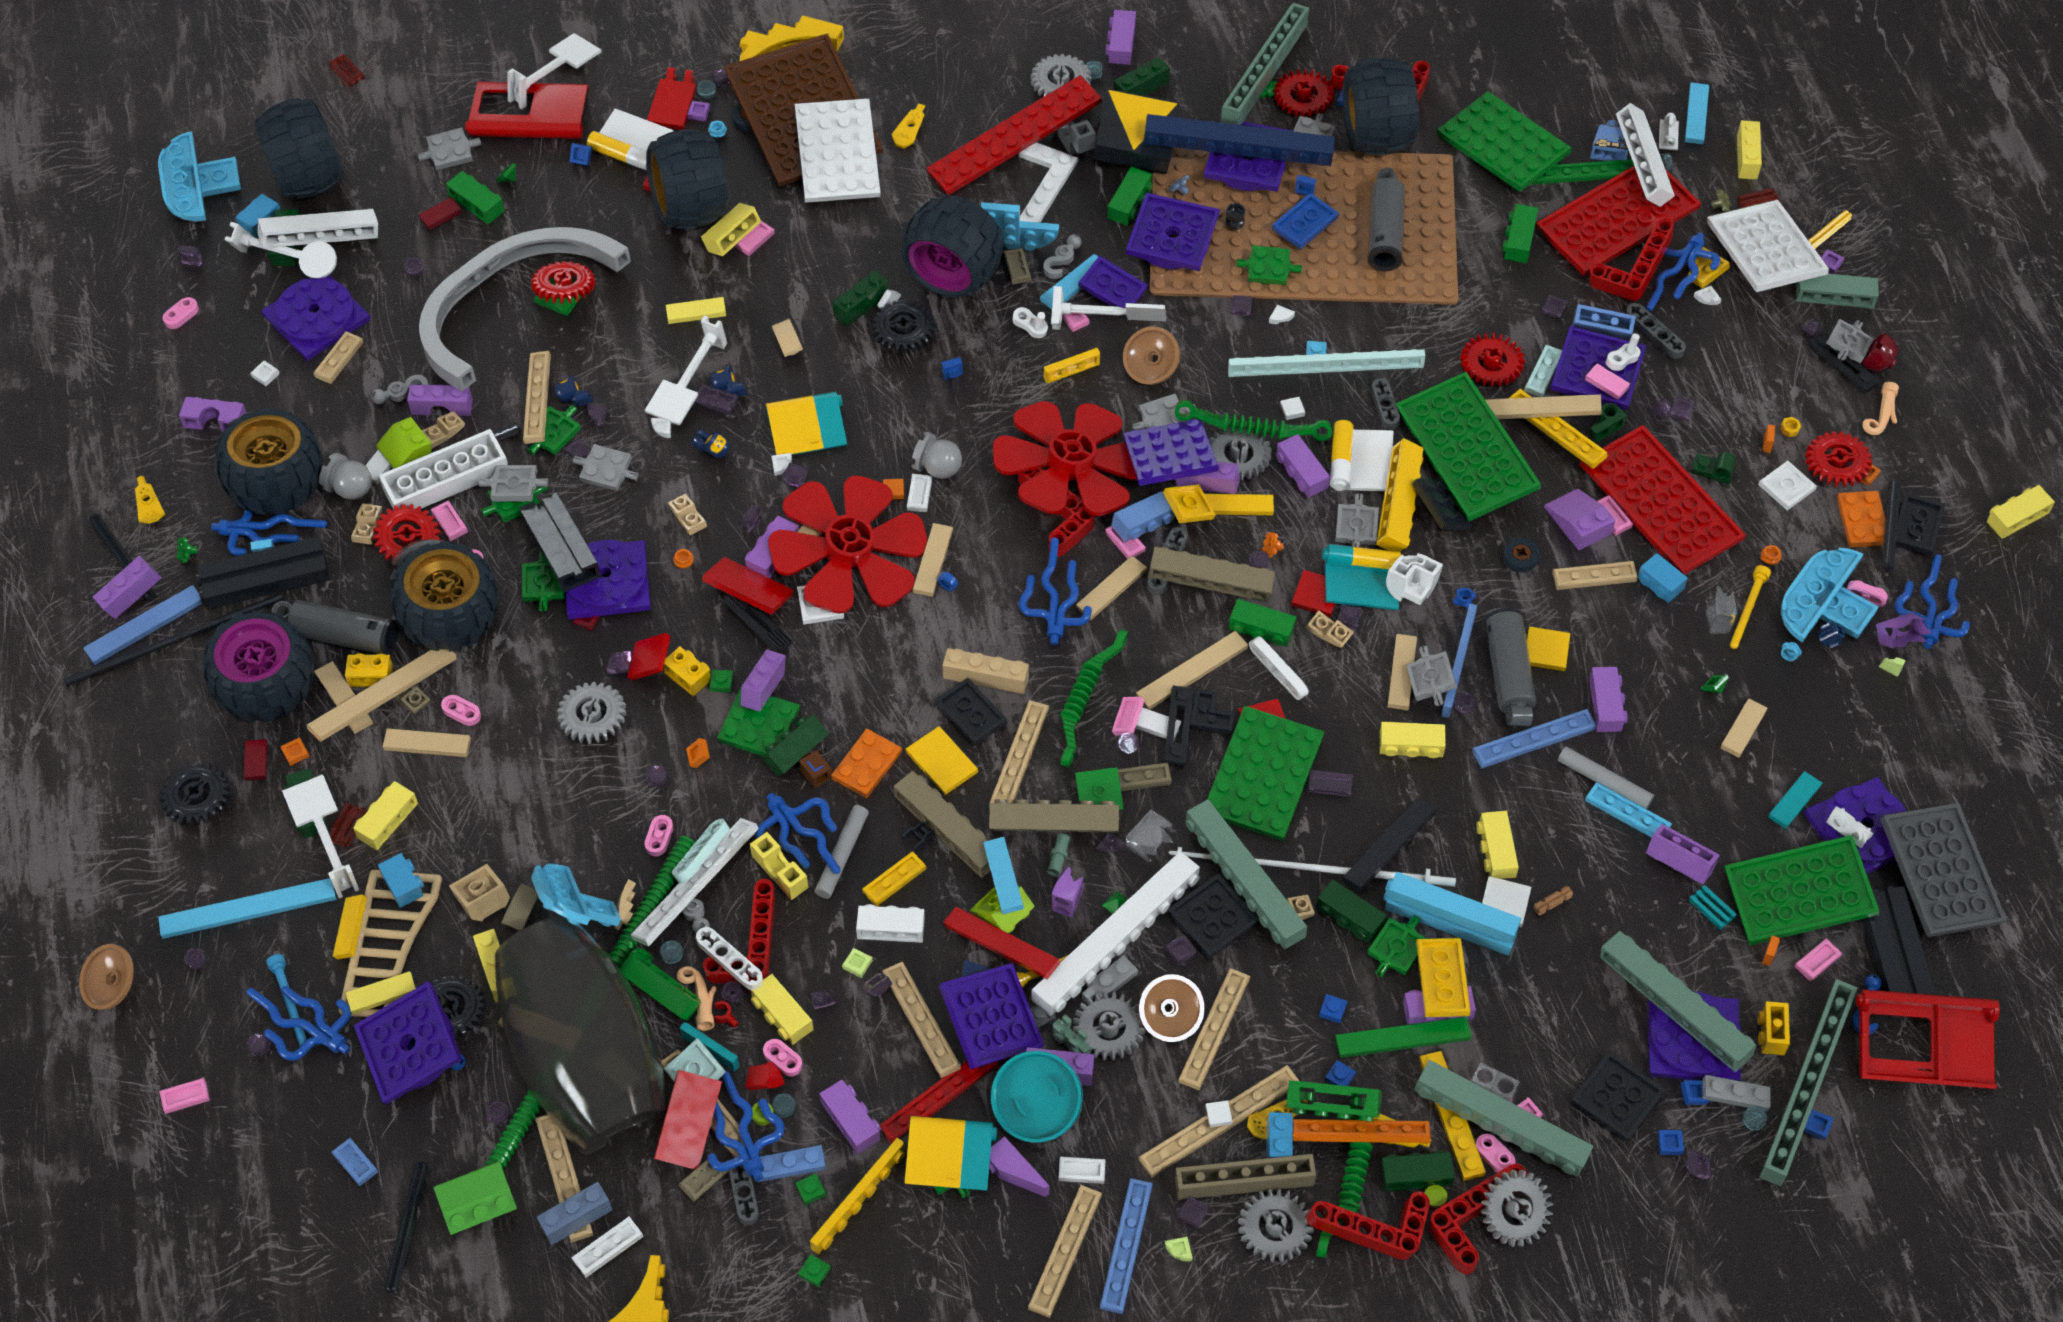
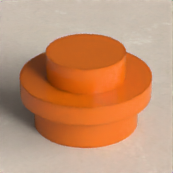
M1774 545L1765 547L1761 552V559L1769 565L1778 564L1782 557L1780 549Z
M680 549L675 553L673 562L676 567L685 569L693 564L694 557L687 549Z

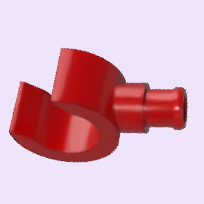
M725 1001L714 1003L715 1009L727 1010V1013L723 1016H714L715 1022L719 1024L728 1023L734 1028L737 1027L739 1022L732 1016L730 1005Z

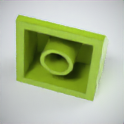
M411 417L393 424L376 444V448L392 469L431 454L430 440Z
M1018 886L1024 909L1003 914L996 888L993 887L969 911L973 916L1010 933L1014 930L1015 925L1020 920L1025 919L1030 914L1029 911L1035 906L1023 888Z

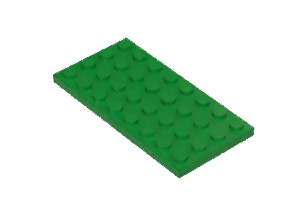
M1467 372L1395 404L1400 416L1420 447L1423 448V452L1447 486L1448 491L1455 499L1468 522L1541 489V483Z

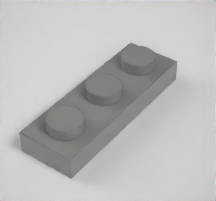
M1709 1075L1703 1077V1099L1763 1111H1768L1771 1108L1770 1087Z

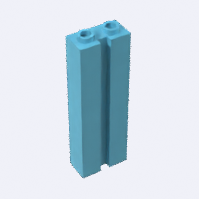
M1396 872L1393 879L1389 878L1383 898L1386 901L1385 910L1411 919L1412 915H1416V918H1420L1419 923L1509 956L1521 922L1520 917Z

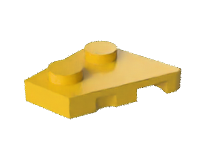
M1697 257L1695 263L1698 266L1699 274L1693 283L1701 288L1706 287L1730 268V262L1720 257L1718 268L1711 270V259Z

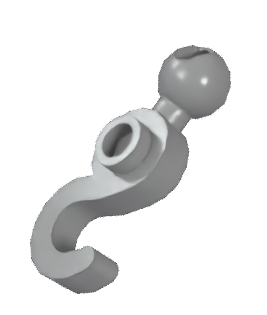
M1075 234L1070 235L1067 238V245L1058 246L1055 250V256L1049 257L1044 261L1043 271L1047 277L1058 279L1063 276L1062 269L1053 270L1050 267L1066 265L1073 261V249H1078L1082 243L1079 236Z
M413 375L405 381V384L397 381L391 383L386 391L381 389L374 390L371 393V400L375 404H382L387 398L400 402L407 398L410 385H429L423 375Z
M694 898L682 911L686 920L694 921L692 927L697 934L699 929L710 927V924L706 918H702L705 913L703 903Z

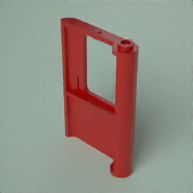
M478 81L469 121L465 122V131L469 133V136L582 139V115L589 84L533 83L526 90V94H534L530 113L528 115L480 114L479 110L484 93H508V82Z
M1862 989L1861 993L1857 994L1856 1005L1859 1007V1074L1862 1079L1997 1089L1994 1077V1023L1999 1018L2000 1007L1998 1000ZM1870 1015L1928 1019L1930 1021V1061L1918 1062L1872 1058L1869 1054Z

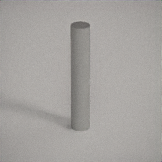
M1566 746L1558 758L1560 763L1602 784L1645 809L1649 807L1654 798V794Z
M860 805L853 806L831 854L841 871L839 874H834L826 864L815 888V893L818 896L826 899L831 897L869 814L866 808Z

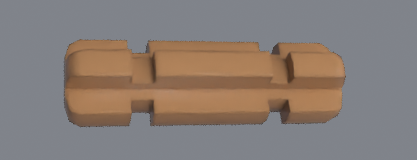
M1568 886L1560 889V892L1556 891L1545 897L1544 901L1540 900L1535 903L1533 909L1537 915H1542L1546 910H1551L1563 903V900L1566 901L1572 898L1573 892Z

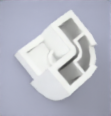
M1417 553V556L1401 555L1388 571L1386 578L1388 591L1400 602L1403 598H1406L1421 605L1425 598L1428 599L1436 586L1443 564Z

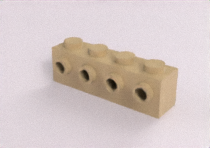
M947 648L942 665L943 679L962 682L969 678L975 685L1020 694L1025 693L1029 678V664L1022 661L985 656L981 653H970L961 649Z

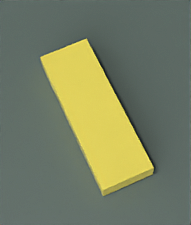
M723 297L666 305L668 324L702 320L704 315L708 316V319L726 316Z
M409 971L346 992V996L353 1015L395 1001L416 989L412 974Z

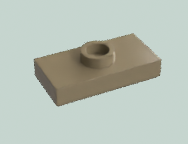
M1023 248L1004 251L1012 285L1030 282L1031 275Z
M707 1159L679 1184V1187L695 1202L726 1175L728 1171L721 1172L713 1169Z

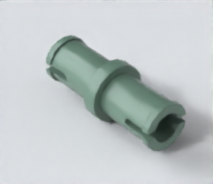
M1060 833L1057 835L1055 847L1050 853L1051 861L1047 872L1053 877H1059L1063 862L1067 860L1070 836Z

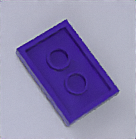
M1101 256L1096 259L1078 283L1080 288L1106 304L1126 308V303L1136 304L1148 286Z

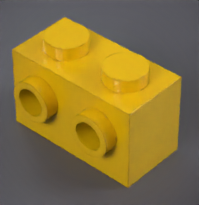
M681 646L665 659L664 673L692 696H695L711 681L708 665L704 662L700 663L691 651H685Z
M360 653L348 655L345 678L349 687H370L392 674L393 664L390 655L381 653L376 655Z
M1766 1001L1762 1011L1758 1012L1757 1023L1761 1025V1031L1758 1034V1045H1762L1763 1054L1785 1055L1790 1045L1789 1003Z

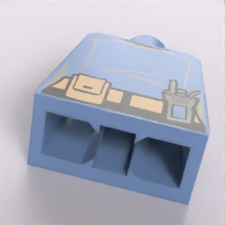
M1609 120L1606 125H1599L1590 159L1605 161L1626 160L1629 149L1621 127H1618V122Z

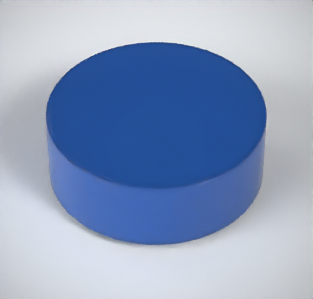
M942 572L937 578L939 585L947 591H953L958 585L956 578L948 572Z

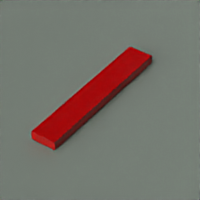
M955 907L943 922L946 928L1047 980L1060 965L1058 958L958 907Z
M966 1060L961 1064L960 1070L943 1077L881 1123L879 1126L882 1134L891 1144L896 1138L902 1139L909 1133L911 1116L931 1117L997 1068L998 1062L970 1069Z

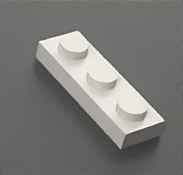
M628 1217L574 1255L572 1260L585 1278H587L640 1240L643 1234L632 1219Z

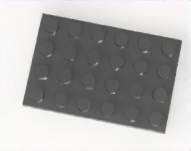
M1959 803L1889 814L1880 818L1927 937L1994 926L2007 921Z

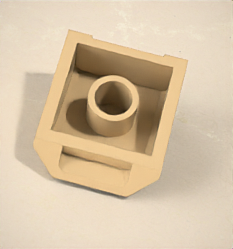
M488 864L449 885L453 894L472 920L483 921L484 918L499 909L506 908L510 899L505 885Z

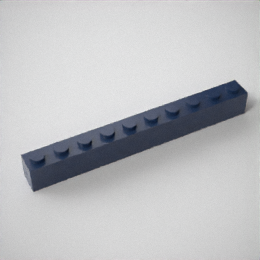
M1147 114L1143 144L1331 166L1335 137Z

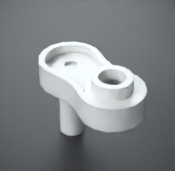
M1020 307L1014 311L1013 323L1026 330L1032 337L1043 338L1047 333L1048 325L1044 320L1045 314L1043 312H1039L1036 317L1027 308Z
M1638 334L1632 335L1629 344H1624L1619 350L1608 354L1606 359L1608 368L1620 371L1626 365L1638 360L1640 355V349L1637 347L1640 338Z

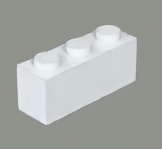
M872 904L859 906L856 926L857 939L923 943L924 909L917 907L898 908L896 906L876 907Z

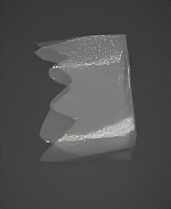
M1718 586L1715 602L1709 590L1710 605L1707 603L1706 610L1708 632L1730 633L1738 614L1734 593L1732 591L1731 595L1727 596Z
M1150 809L1126 836V848L1150 863L1151 860L1146 854L1156 855V847H1160L1162 842L1173 843L1163 828L1174 833L1177 832L1171 828L1173 826L1172 823Z
M1481 1062L1471 1082L1514 1104L1520 1083L1519 1080ZM1477 1075H1488L1492 1081L1482 1083L1478 1080ZM1498 1086L1503 1090L1513 1089V1091L1510 1093H1503L1499 1090Z

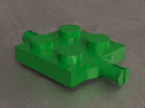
M1252 245L1249 260L1237 258L1236 267H1248V282L1286 285L1290 272H1302V265L1291 264L1290 249Z
M570 405L565 412L549 406L546 413L545 440L533 443L527 449L528 453L534 455L542 448L556 455L581 429L580 424L571 419L577 408Z
M536 487L533 492L532 501L491 500L492 505L481 509L484 517L495 512L505 523L521 516L519 507L535 502L536 505L540 504L537 495L548 491L547 487ZM492 489L487 491L490 499Z
M539 551V561L522 564L523 602L539 601V611L543 612L544 608L545 612L548 609L547 601L564 599V593Z
M1412 915L1407 924L1399 923L1392 918L1388 919L1367 952L1369 956L1381 963L1375 971L1377 976L1383 977L1388 968L1394 969L1406 976L1418 957L1417 939H1427L1415 930V927L1420 922L1419 917L1416 918V915Z

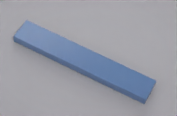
M192 585L83 647L93 664L97 665L203 604L199 593Z
M1469 604L1452 670L1457 687L1476 615L1477 605ZM1457 688L1447 691L1441 717H1450Z
M1588 709L1474 747L1472 752L1482 769L1595 730L1597 725Z
M1130 1178L1100 1304V1309L1123 1314L1153 1183Z

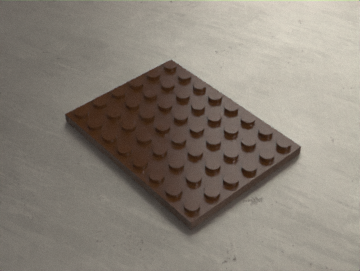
M828 33L724 66L727 78L778 187L803 179L795 104L859 99ZM873 128L877 155L883 153V147Z

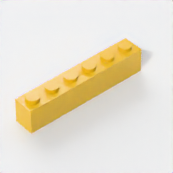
M1404 438L1392 447L1376 545L1394 552L1406 549L1410 543L1409 534L1413 526L1412 516L1415 511V498L1418 494L1412 483L1417 478L1420 479V467L1423 462V448Z

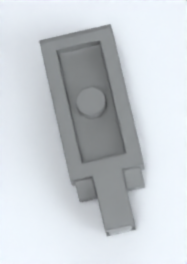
M1123 955L1098 974L1091 983L1087 984L1088 988L1082 993V999L1086 1003L1088 997L1093 1001L1095 1000L1096 993L1103 999L1105 991L1109 997L1114 991H1117L1138 974V969Z

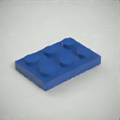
M1309 193L1272 224V230L1301 250L1338 219L1339 212L1312 193Z

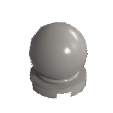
M924 432V440L919 439L914 449L912 458L915 459V464H912L911 467L919 472L926 468L930 475L940 479L949 478L956 474L962 463V455L958 446L950 440L940 439L936 441L935 434Z
M333 453L328 457L331 461L327 467L323 465L319 476V484L323 485L322 490L329 493L335 491L344 499L356 500L362 498L372 485V475L368 468L359 461L348 460L345 455L340 453Z

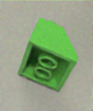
M499 1161L434 1186L439 1205L451 1235L517 1209Z

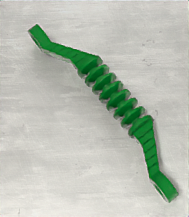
M1181 400L1175 406V416L1179 420L1188 421L1193 417L1199 418L1201 421L1221 428L1222 432H1226L1227 428L1230 427L1231 433H1234L1235 429L1238 428L1241 435L1243 430L1246 429L1247 436H1249L1251 431L1254 430L1255 437L1261 431L1263 438L1266 437L1267 433H1270L1271 439L1274 438L1275 434H1278V440L1298 434L1299 436L1313 435L1316 440L1325 441L1332 435V426L1326 420H1319L1309 425L1294 426L1285 424V421L1281 420L1279 426H1277L1276 419H1273L1271 425L1268 423V418H1265L1263 424H1261L1260 417H1257L1255 422H1253L1252 416L1249 417L1248 421H1245L1244 415L1241 416L1240 420H1237L1236 414L1233 415L1232 419H1229L1228 412H1225L1224 415L1209 413L1206 410L1195 407L1188 400ZM1187 407L1190 409V412L1181 414L1179 409ZM1319 427H1325L1327 428V432L1325 434H1319L1317 432V429Z
M1120 629L1113 645L1082 665L1079 676L1076 678V683H1074L1070 696L1067 698V703L1064 704V709L1060 713L1067 745L1061 759V766L1069 768L1076 752L1074 729L1081 719L1080 716L1084 713L1083 709L1086 708V703L1090 699L1089 696L1093 693L1092 689L1095 688V683L1099 680L1098 676L1102 673L1104 663L1123 650L1127 641L1128 631Z
M1355 1094V1097L1360 1098L1361 1094ZM1351 1097L1349 1106L1354 1107L1353 1109H1358V1106L1354 1105L1355 1097ZM1351 1115L1350 1120H1359L1360 1116ZM1350 1142L1352 1150L1348 1152L1350 1158L1346 1160L1348 1166L1344 1169L1346 1175L1343 1176V1181L1345 1183L1341 1185L1343 1190L1339 1193L1341 1200L1337 1202V1206L1355 1213L1360 1210L1358 1203L1362 1201L1360 1194L1364 1191L1361 1186L1365 1185L1363 1178L1367 1176L1365 1169L1369 1167L1367 1161L1370 1160L1371 1156L1369 1153L1373 1149L1370 1142ZM1337 1219L1339 1225L1343 1226L1344 1222L1341 1219ZM1324 1231L1321 1232L1316 1257L1325 1259L1329 1239L1333 1236L1332 1234Z

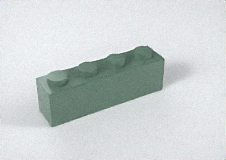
M1828 273L1827 275L1796 282L1797 302L1875 308L1879 297L1878 278Z

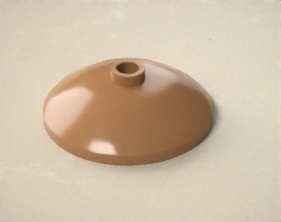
M1160 327L1140 329L1129 338L1123 351V364L1127 373L1135 381L1145 385H1155L1167 380L1177 369L1180 360V348L1177 340L1170 332ZM1158 356V360L1153 362V358Z
M115 944L102 945L95 949L86 959L80 973L79 988L82 999L89 1007L97 1010L111 1009L117 1006L129 992L133 981L134 969L131 956L123 947Z
M1170 974L1157 977L1145 987L1140 996L1138 1006L1139 1017L1144 1028L1155 1038L1167 1042L1184 1040L1191 1036L1202 1022L1204 1015L1202 994L1192 981L1183 976ZM1167 1003H1169L1171 1006V1009L1168 1012H1166L1164 1009V1006Z

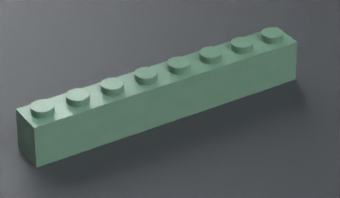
M1209 799L1188 810L1187 820L1185 821L1187 828L1190 832L1194 831L1200 845L1203 848H1207L1212 861L1220 865L1226 879H1230L1234 883L1236 892L1240 896H1244L1249 909L1252 912L1255 911L1259 916L1262 926L1270 930L1273 940L1277 944L1280 943L1285 950L1305 938L1307 933L1306 924Z
M1619 931L1602 946L1600 958L1734 1072L1754 1055L1756 1044H1754V1041L1749 1036L1742 1034L1735 1024L1723 1018L1715 1007L1709 1006L1698 993L1692 992L1686 987L1685 983L1680 978L1673 976L1665 965L1655 961L1650 953L1636 945L1630 936Z
M1431 1060L1428 1061L1413 1090L1421 1097L1430 1099L1438 1103L1442 1108L1459 1114L1461 1118L1478 1124L1483 1130L1499 1135L1504 1141L1516 1144L1523 1151L1535 1154L1544 1162L1561 1168L1569 1175L1578 1177L1593 1148V1145Z

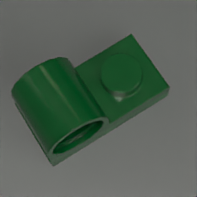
M1606 403L1602 406V415H1599L1598 422L1591 427L1588 438L1595 444L1624 427L1627 415L1617 405Z
M1722 452L1715 459L1697 453L1690 473L1730 484L1736 466V457L1731 453Z

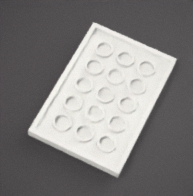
M869 99L795 104L805 203L880 197Z
M1778 200L1707 217V224L1756 292L1828 274L1829 268Z

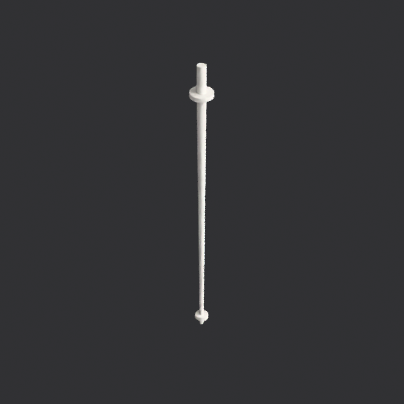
M1178 847V851H1169V854L1177 855L1180 851L1182 852V847ZM1182 852L1187 857L1211 859L1210 854ZM1255 859L1259 865L1346 874L1351 869L1348 867ZM1427 868L1425 875L1402 873L1433 885L1455 887L1456 878L1431 876L1430 869ZM1380 871L1374 878L1393 879L1396 872Z

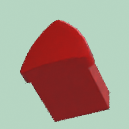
M772 1062L748 1068L745 1088L750 1091L765 1088L772 1089L784 1085V1079L780 1071Z

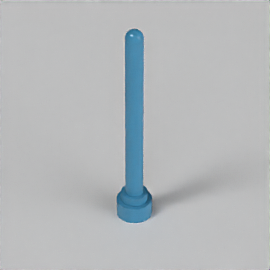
M282 954L270 956L266 962L269 970L276 975L280 990L284 986L289 987L284 973L286 966L284 956ZM282 994L290 1019L300 1018L295 1003ZM293 1027L299 1046L307 1041L304 1029Z

